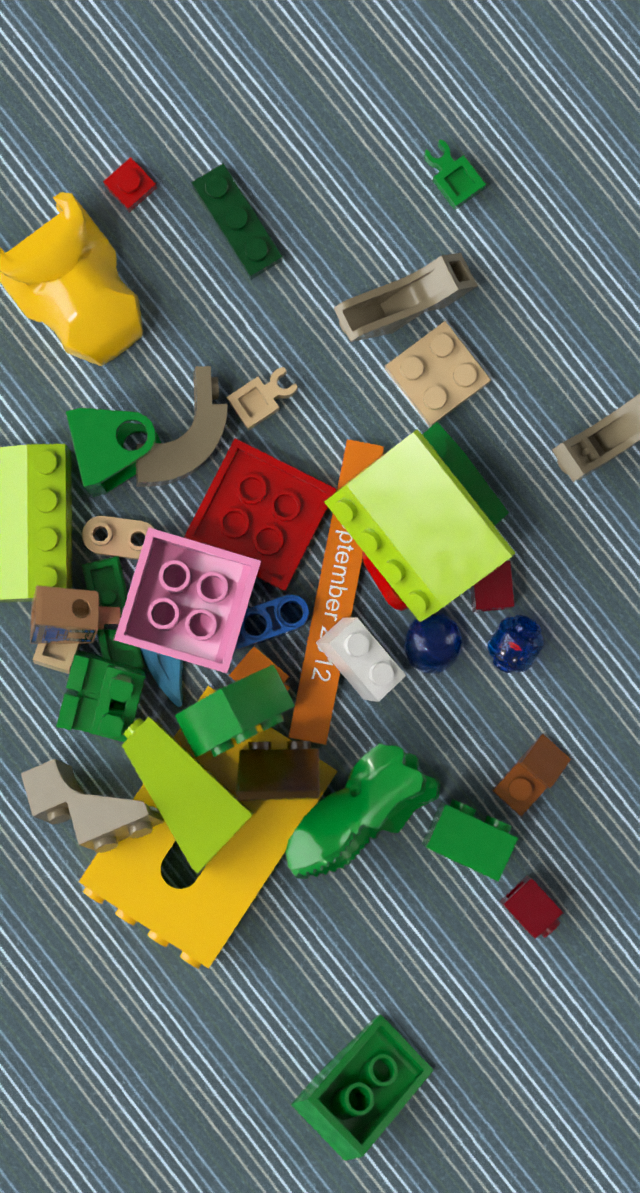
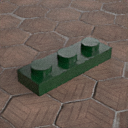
M223 163L191 182L196 194L251 280L283 261L282 255Z

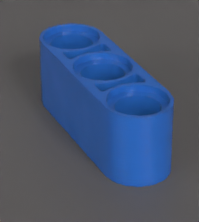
M286 595L248 608L234 652L303 628L309 618V609L305 600L300 596ZM288 603L298 604L303 610V616L296 623H287L281 617L282 608ZM254 615L263 617L267 624L266 630L259 636L249 635L245 630L247 619Z

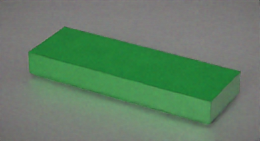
M112 557L81 565L87 590L99 593V606L120 607L121 619L128 591L120 557ZM98 629L97 635L102 657L140 669L145 668L142 652L139 647L114 640L117 630Z

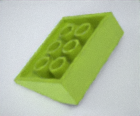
M418 429L324 501L419 622L445 607L515 554V551Z
M26 444L0 447V602H33L36 586L72 589L71 450L66 444Z

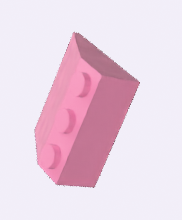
M148 527L114 640L228 673L261 561Z

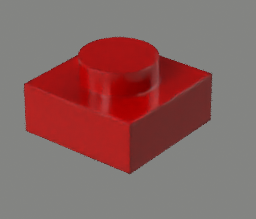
M131 157L103 181L104 186L129 213L157 189L156 183Z

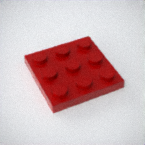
M234 438L184 538L260 560L261 563L256 577L286 592L328 509L324 501L332 496L337 489Z

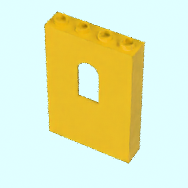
M207 686L198 701L214 693L216 690ZM259 725L256 727L259 734L239 744L233 738L232 742L235 747L213 757L211 751L195 757L181 727L174 736L186 750L236 797L239 750H248V742H272V749H287V741H291L275 729L270 728L263 731ZM319 759L321 797L337 773V770ZM143 784L133 800L142 801L148 806L157 808ZM319 799L240 800L254 814L214 855L197 880L187 888H174L167 884L162 877L161 865L163 859L176 841L165 820L163 823L152 827L153 831L148 835L139 838L128 837L119 841L115 849L97 853L79 880V883L85 886L83 893L99 904H103L106 900L118 909L115 914L125 922L134 926L138 921L150 929L147 935L158 944L167 947L171 943L182 951L180 957L191 966L199 969L201 965H204L209 969L285 853L288 840L303 817L317 804Z

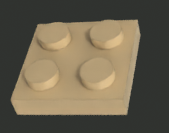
M446 321L385 365V370L429 427L440 421L491 381Z

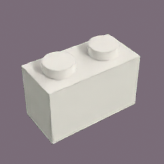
M357 617L342 618L316 642L318 647L364 700L379 702L406 676Z

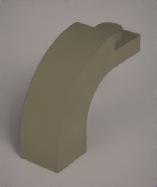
M196 366L193 372L194 420L191 427L184 435L174 441L154 444L152 450L146 456L136 461L137 487L162 486L182 480L198 470L213 453L225 428L228 404H212V400H218L219 384L218 377H211V366ZM136 444L135 450L141 448L144 444Z
M640 393L604 419L552 449L560 469L570 477L572 482L581 480L640 442Z

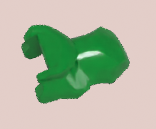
M379 743L358 760L349 773L345 789L328 795L303 817L287 843L286 857L289 869L298 879H308L311 875L318 878L321 873L327 875L330 871L336 873L339 868L345 869V866L350 865L351 861L355 860L356 855H359L361 850L365 848V845L369 843L370 837L377 839L379 833L384 830L390 833H399L415 810L439 798L441 787L439 781L418 771L419 758L416 755L406 753L401 747Z

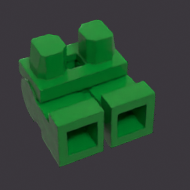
M78 650L74 654L66 685L68 690L63 697L56 727L67 730H80L125 742L128 738L123 734L135 720L146 677L145 671L99 655Z

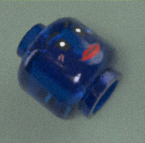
M524 615L504 618L488 641L487 649L493 658V664L499 670L506 673L513 671L525 672L530 669L544 647L541 627L534 620Z

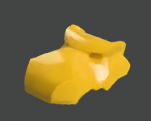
M60 192L53 197L56 202L57 211L60 212L57 216L5 253L0 247V283L27 318L39 323L43 322L56 333L66 353L103 366L119 356L142 337L143 327L139 298L121 280L116 268V251L72 193Z

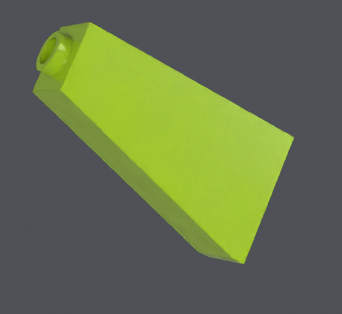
M139 717L124 732L123 735L128 739L122 744V747L190 866L198 873L254 813L240 800H237V797L153 717H148L145 721Z

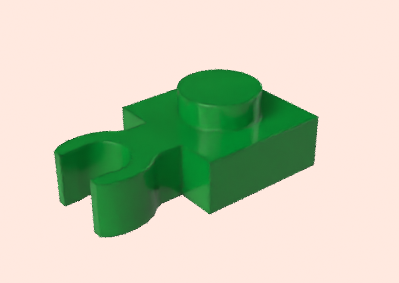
M440 139L437 146L444 155L440 158H434L426 149L424 159L429 166L438 169L439 173L433 176V183L452 208L456 210L484 190L486 184L464 155L454 161L450 156L448 144Z

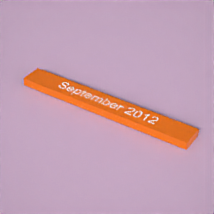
M347 439L337 491L383 455L384 446ZM333 513L289 738L324 745L327 744L340 671L318 647L316 642L342 618L351 617L363 552Z

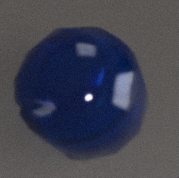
M435 612L421 622L418 619L412 621L406 633L403 645L404 653L414 668L423 673L439 674L453 666L457 661L462 649L463 636L456 621L443 613Z

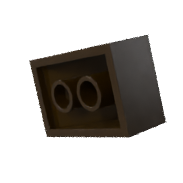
M287 741V749H272V742H248V750H239L237 800L320 799L319 749H311V741Z

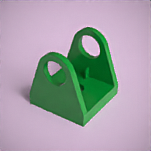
M77 408L66 411L83 486L92 497L108 494L135 477L136 461L146 456L152 450L154 444L161 443L152 422L141 413L91 408ZM128 421H137V422H140L141 424L126 423V422H128ZM134 433L147 434V440L141 448L133 451L124 449L125 441L130 435Z

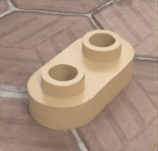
M96 516L85 524L82 538L86 547L95 554L138 560L142 546H134L132 538L137 533H142L146 536L148 527L153 528V526L144 521ZM99 528H105L108 531V536L104 541H97L94 537L96 530Z

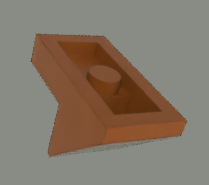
M541 734L491 791L522 817L546 788H551L571 759L544 734Z

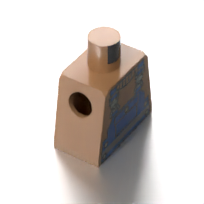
M36 586L31 606L30 643H93L98 629H118L120 607L99 606V593L96 591Z

